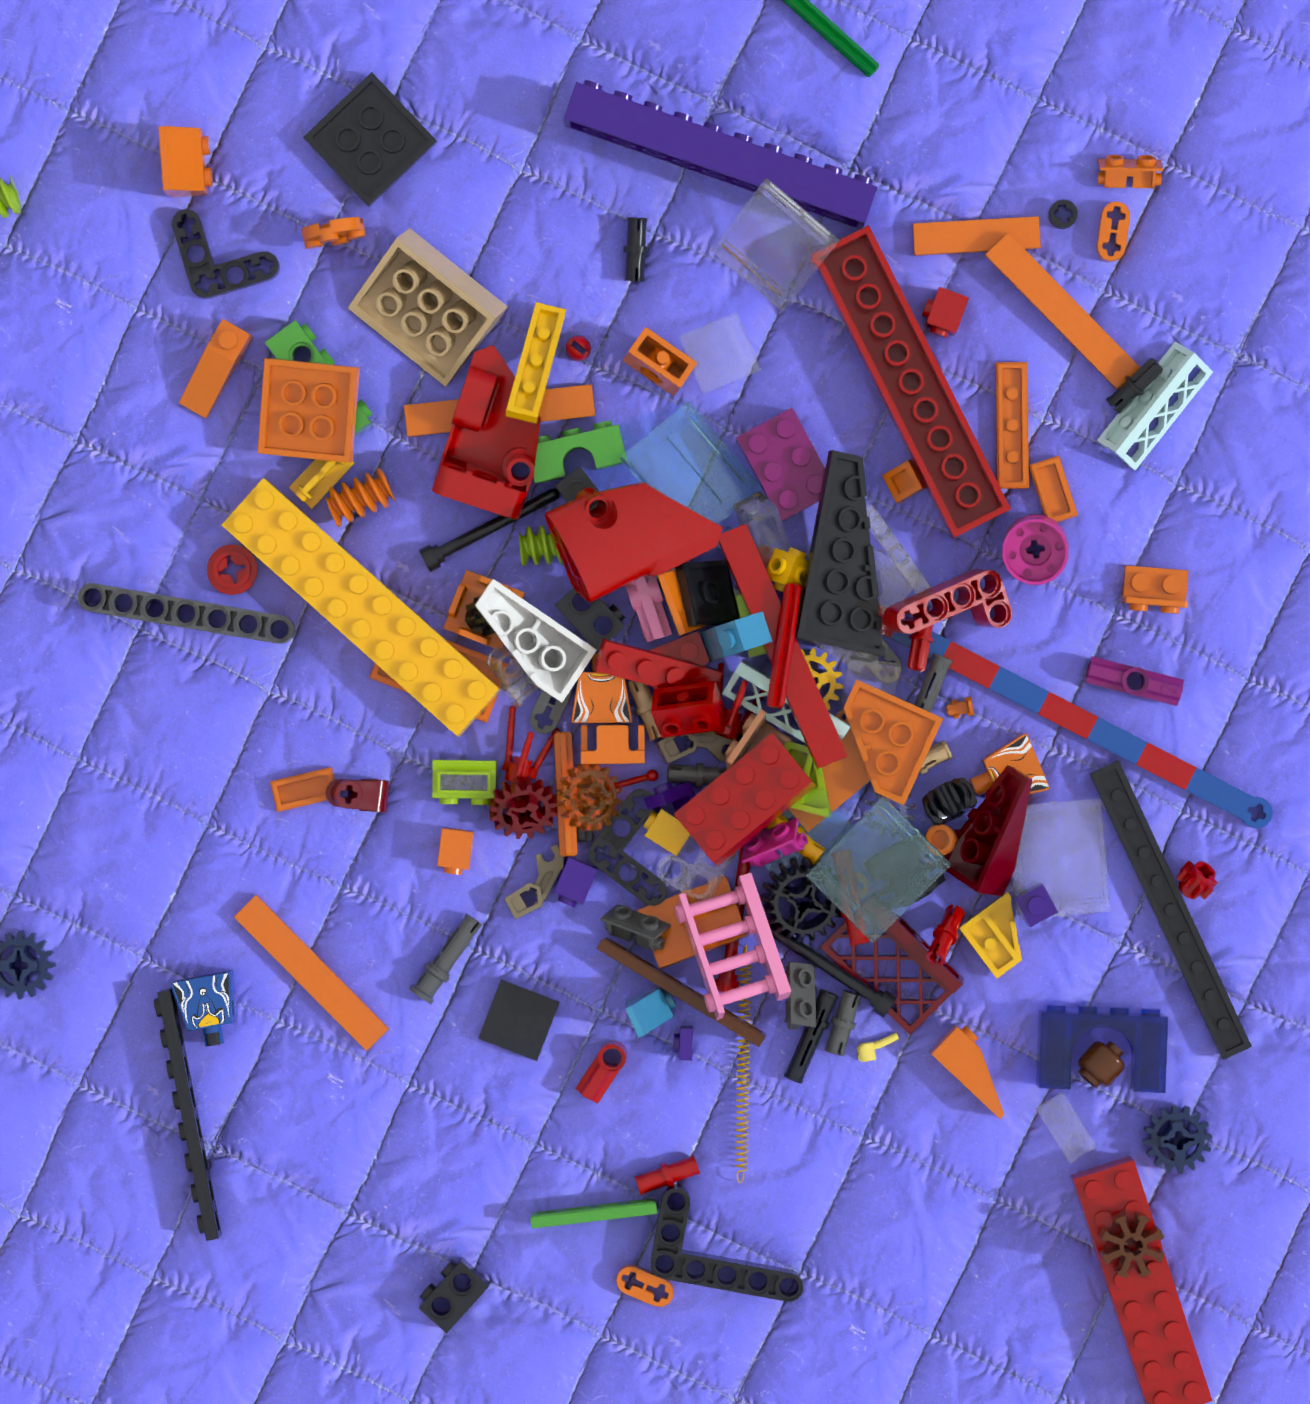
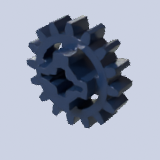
M24 930L18 931L17 938H14L11 932L5 934L6 942L0 940V989L6 988V997H10L13 992H16L18 1000L24 998L26 991L30 997L36 996L35 987L42 991L45 990L47 986L43 980H52L54 977L48 972L49 968L56 966L55 962L48 961V957L54 952L53 950L45 951L43 947L47 941L44 939L37 943L35 941L36 933L34 932L28 938H25ZM14 945L13 954L9 958L1 959L6 949ZM29 946L38 953L40 958H35L29 952ZM20 957H22V962L28 964V968L23 969L21 973L19 967H14V962L18 961ZM2 971H6L13 978V984L4 977ZM40 971L37 979L27 985L29 975L32 972Z
M1175 1104L1171 1105V1112L1168 1113L1162 1107L1159 1108L1161 1116L1156 1118L1151 1115L1149 1118L1154 1123L1153 1126H1144L1143 1129L1150 1134V1137L1142 1139L1143 1144L1151 1145V1148L1145 1152L1148 1157L1156 1155L1154 1164L1158 1167L1164 1162L1165 1171L1169 1173L1173 1166H1176L1179 1174H1183L1185 1165L1192 1171L1195 1170L1194 1161L1196 1159L1203 1163L1205 1161L1201 1155L1202 1151H1211V1148L1205 1144V1140L1212 1139V1135L1203 1131L1209 1126L1208 1122H1198L1201 1114L1196 1111L1189 1115L1190 1107L1186 1105L1182 1108L1181 1112ZM1182 1119L1190 1121L1196 1128V1131H1187L1183 1127ZM1168 1121L1169 1126L1163 1133H1158L1160 1127ZM1177 1131L1182 1136L1187 1137L1179 1141V1146H1176L1172 1141H1167L1170 1138H1174ZM1192 1145H1196L1194 1151L1186 1157L1187 1150ZM1158 1147H1168L1171 1150L1173 1159L1165 1157Z

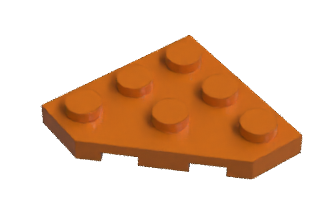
M856 679L843 709L874 791L905 805L943 718Z

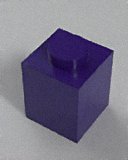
M569 856L554 893L559 894L558 901L575 907L577 902L583 905L598 868Z
M1038 883L1012 897L1029 927L1058 913L1042 883Z

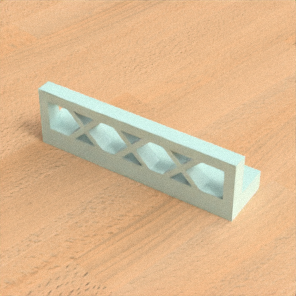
M1177 342L1173 343L1158 362L1162 366L1163 372L1143 390L1144 394L1142 396L1138 395L1120 414L1116 415L1097 439L1103 447L1116 454L1134 471L1213 373L1193 351ZM1197 366L1200 372L1193 381L1188 382V374ZM1178 392V400L1173 406L1168 407L1169 398L1173 393ZM1159 417L1158 425L1154 430L1149 431L1150 422L1154 418ZM1135 442H1139L1138 450L1130 458L1126 454Z
M741 661L722 694L735 701L737 694L731 692L739 676L752 683L755 695L743 697L741 705L758 714L762 709L759 697L768 695L770 677ZM757 687L761 688L766 692L758 694ZM756 698L758 707L747 700ZM784 705L782 711L771 714L766 712L767 721L805 743L800 729L796 730L789 725L787 713L792 712L791 709L786 710ZM829 713L840 740H842L848 732L850 725ZM783 715L785 723L775 718V716Z

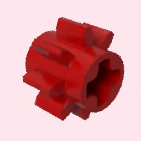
M1188 861L1180 869V873L1176 877L1179 880V890L1190 899H1196L1200 895L1205 900L1214 891L1213 888L1218 883L1214 880L1216 876L1214 869L1203 861H1199L1195 865Z

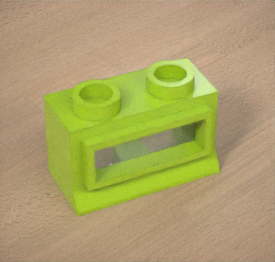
M432 760V798H439V804H458V798H471V805H489V799L494 798L493 790L497 789V760Z

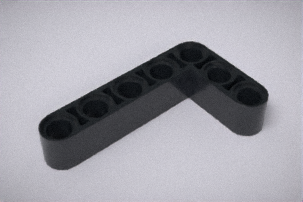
M674 1185L665 1189L661 1199L651 1254V1269L657 1277L786 1302L795 1301L802 1295L803 1282L800 1275L794 1270L682 1249L690 1209V1195L688 1190L681 1185ZM670 1194H682L685 1198L684 1205L680 1208L671 1207L667 1202ZM667 1224H674L679 1228L680 1232L676 1238L667 1239L661 1233L662 1228ZM661 1255H668L673 1259L674 1264L668 1270L659 1269L655 1263L657 1258ZM692 1261H700L704 1264V1272L698 1276H693L686 1269L688 1264ZM729 1266L735 1270L736 1275L731 1281H722L718 1277V1272L722 1267ZM755 1272H761L767 1278L766 1283L761 1287H754L749 1283L750 1276ZM786 1278H792L797 1281L798 1286L795 1291L786 1293L780 1289L781 1282Z

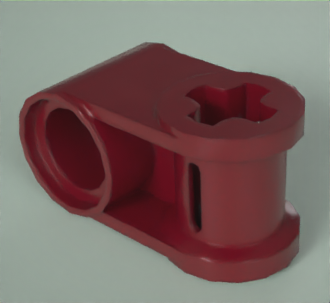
M335 779L326 788V798L331 805L336 807L370 812H387L389 781L377 779ZM340 791H348L347 797H340Z

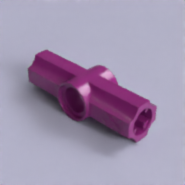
M1091 656L1086 671L1085 683L1178 706L1184 679ZM1132 672L1138 673L1142 678V685L1137 690L1130 689L1126 683L1128 675Z

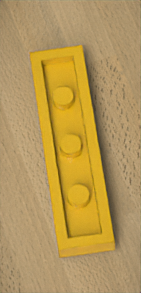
M538 302L535 303L506 409L507 417L537 423L566 316V309Z

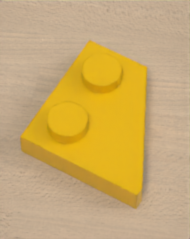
M1005 892L1003 897L997 898L959 927L960 931L996 979L1022 961L1011 904L1012 900L1008 892Z

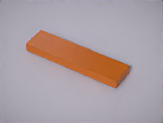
M1039 216L912 224L914 256L988 252L1007 232L1025 250L1041 248Z
M996 362V480L1001 489H1028V362Z

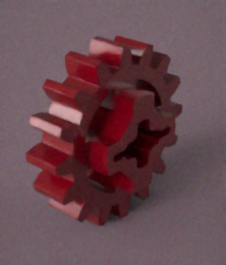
M527 776L524 782H520L518 777H514V784L509 785L504 781L502 782V791L499 789L493 790L494 798L489 799L490 820L494 821L496 830L504 829L505 836L514 832L516 839H520L523 833H527L529 838H533L534 831L537 830L541 834L545 833L544 825L552 826L553 817L558 815L556 794H552V787L550 785L543 788V780L541 779L531 783L530 776Z

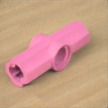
M645 575L625 585L634 612H637L646 642L671 635L672 632L662 602H664L656 577Z

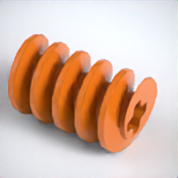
M380 468L376 469V479H373L368 472L365 473L364 484L356 477L353 478L352 489L345 482L341 483V493H338L333 487L329 488L330 497L326 498V501L338 527L342 526V516L349 522H353L354 511L360 517H365L366 506L375 513L377 512L378 501L384 508L389 507V497L396 502L389 482Z

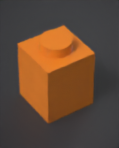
M442 828L437 866L444 867L443 873L462 875L463 869H470L475 831Z

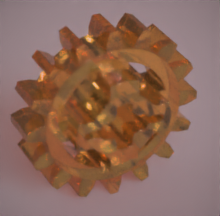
M577 764V768H569L567 770L569 777L560 778L564 788L556 790V793L562 796V800L556 804L559 807L565 808L561 817L571 818L569 822L570 827H579L580 831H599L602 829V826H610L612 824L609 817H618L619 813L614 808L615 805H621L623 802L616 798V794L620 793L622 788L614 787V783L618 778L617 776L608 777L610 770L608 767L600 768L599 764Z

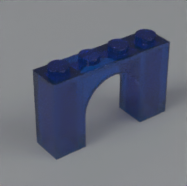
M1047 1005V1010H1039L1036 1086L1038 1088L1071 1089L1072 1052L1076 1042L1083 1034L1092 1029L1107 1027L1121 1032L1130 1045V1089L1134 1092L1166 1093L1168 1016L1160 1014V1009L1141 1008V1014L1129 1013V1008L1110 1007V1012H1097L1096 1006H1078V1011H1066L1065 1005Z

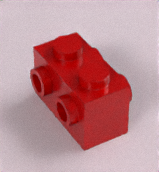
M715 681L654 689L651 713L661 738L722 730L725 706Z

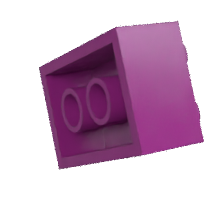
M793 408L736 437L740 449L780 523L819 502L825 467Z

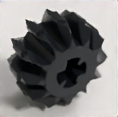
M954 778L929 791L923 797L922 803L924 811L933 824L941 825L971 811L976 806L977 799L975 791L966 778Z

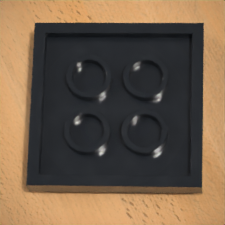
M372 72L303 137L368 207L438 143Z

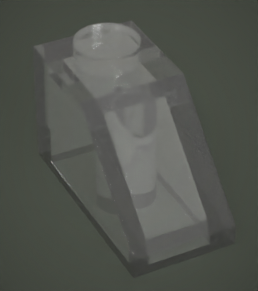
M761 491L733 505L740 526L743 524L747 525L765 568H767L775 548L788 552L790 544L778 509Z

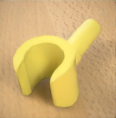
M895 1032L880 1040L859 1044L857 1047L859 1061L876 1060L875 1049L882 1048L899 1040L898 1034Z

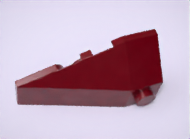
M1007 765L985 792V799L977 809L972 808L968 813L967 817L969 819L960 830L955 829L958 839L957 846L950 854L940 857L938 866L977 893L1003 897L1016 867L1033 779L1016 768Z

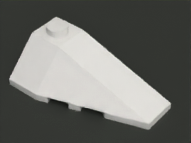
M494 579L490 581L475 604V607L532 682L562 703L597 650Z

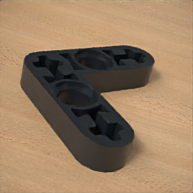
M182 209L173 216L172 227L188 281L193 293L199 298L210 299L270 281L279 274L280 263L277 257L267 251L214 265L199 215L193 210ZM188 216L190 220L195 219V224L191 225L192 234L194 237L200 234L201 239H192L183 244L182 239L189 238L187 231L184 228H179V224L183 222L182 217ZM194 245L203 247L205 251L203 260L198 263L190 262L187 257L189 248ZM262 258H266L268 262H274V266L269 269V274L265 275L262 270L255 271L253 274L256 278L250 280V272L245 265L246 262L251 261L252 268L260 266ZM234 266L242 268L244 272V278L238 284L228 282L226 277L227 271ZM220 270L221 280L226 286L225 288L220 289V284L215 283L209 286L210 291L207 293L202 288L197 289V284L201 283L200 277L205 276L208 280L217 279L218 277L215 272Z
M637 789L628 795L591 844L588 856L597 868L642 902L655 906L662 903L667 895L665 883L623 851L653 810L641 808L635 815L641 818L637 824L630 816L621 813L625 807L629 812L633 809L635 803L632 801V798L634 796L640 798L643 794L647 797L652 795L645 789ZM625 819L630 823L631 831L627 836L618 837L613 833L612 826L616 820ZM605 845L609 846L608 854L616 859L618 853L624 857L616 863L613 872L607 869L611 865L609 861L602 859L599 862L595 859L597 853L594 851L596 846L603 848ZM625 863L633 864L636 867L637 875L632 881H624L619 877V868ZM643 872L649 876L644 880L650 886H653L655 883L660 885L658 891L661 893V896L659 898L653 896L651 899H647V890L641 885L638 891L632 888V886L639 882Z

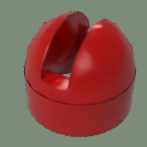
M577 335L568 340L566 353L570 359L583 361L590 355L591 345L588 339ZM573 341L586 350L583 355L571 346Z

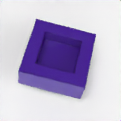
M680 1026V1034L674 1033L673 1052L679 1053V1060L692 1061L693 1026Z

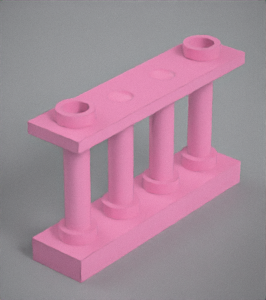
M752 873L739 876L738 886L734 887V891L692 904L688 903L686 894L682 893L679 894L678 905L674 906L679 924H685L708 993L704 995L707 1010L709 1013L714 1012L716 1020L722 1019L725 1010L723 1005L765 992L769 994L774 993L776 1001L789 998L791 994V988ZM735 903L739 905L744 904L748 916H745L743 921L704 933H698L693 916ZM747 932L749 935L754 934L757 942L754 950L708 963L703 946ZM756 962L759 964L764 963L768 974L764 976V980L722 993L718 992L713 978L714 975Z

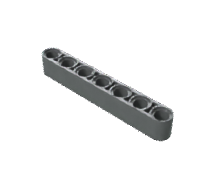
M95 583L84 585L78 592L79 605L84 610L277 644L290 642L296 633L294 622L282 615ZM92 589H97L101 594V601L95 607L90 606L86 601V595ZM123 594H128L133 603L131 609L127 612H122L117 606L118 598ZM155 599L160 600L164 606L163 613L158 617H152L148 611L149 603ZM185 605H191L195 611L194 619L188 623L183 622L179 617V611ZM216 610H221L226 615V622L220 628H215L210 622L211 614ZM248 615H252L257 620V628L252 633H245L241 627L242 619ZM277 621H284L288 625V634L282 639L276 638L272 632V627Z

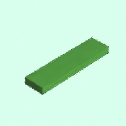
M649 1198L532 1212L530 1217L531 1228L657 1214L656 1199Z

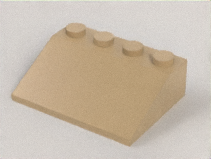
M411 228L395 239L348 306L350 311L445 387L508 308L507 305Z

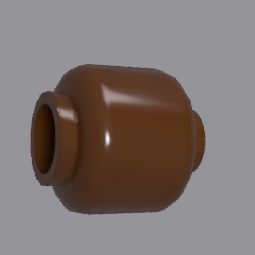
M1096 1041L1079 1058L1078 1065L1080 1070L1078 1073L1096 1089L1099 1086L1108 1087L1125 1069V1064L1120 1058L1124 1053L1111 1041L1106 1045Z

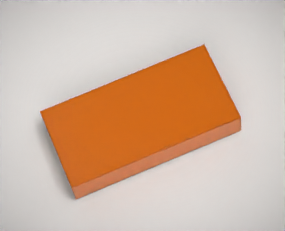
M1059 455L1029 465V471L1043 514L1054 519L1056 522L1078 516Z
M332 767L270 781L277 812L327 801L326 788L330 782L335 780Z

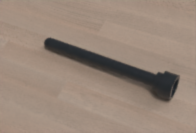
M552 488L526 501L519 519L556 501L559 498V491ZM499 515L439 547L437 544L432 547L429 544L420 549L419 552L429 571L432 572L441 567L440 564L445 562V557L519 519Z
M775 924L769 925L773 938L870 1001V1006L874 1008L873 1012L883 1018L885 1017L897 996L887 990L883 992L879 989L877 992L802 942H797L795 937L786 940L784 938V931L776 934L773 931Z

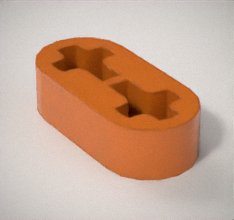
M1119 201L1107 204L1100 215L1096 252L1098 257L1105 262L1119 260L1126 249L1130 211L1124 203ZM1114 208H1118L1119 214L1124 215V220L1117 222L1116 230L1111 229L1112 219L1107 217V213H1111ZM1110 234L1115 235L1114 245L1119 246V251H1115L1112 256L1107 255L1106 249H1102V245L1109 242Z
M630 1264L623 1266L617 1273L616 1282L618 1288L631 1297L656 1307L666 1306L673 1299L674 1290L671 1282L657 1277L653 1272ZM631 1271L635 1272L636 1279L643 1282V1286L632 1284L630 1288L626 1287L625 1280L622 1278L623 1274L629 1275ZM660 1284L665 1285V1292L668 1293L667 1297L661 1296L659 1300L654 1299V1292L646 1289L647 1285L658 1288Z

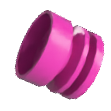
M1029 514L1017 519L1007 529L1003 539L1002 558L1007 570L1016 580L1028 585H1042L1054 580L1064 570L1068 561V539L1064 529L1054 519L1045 515ZM1037 540L1038 545H1044L1045 548L1040 549V555L1034 556L1033 551H1027L1026 548L1031 546V541Z

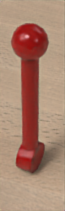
M651 769L647 774L608 785L599 783L595 786V793L598 796H603L607 791L646 780L654 782L658 779L659 774L656 770Z

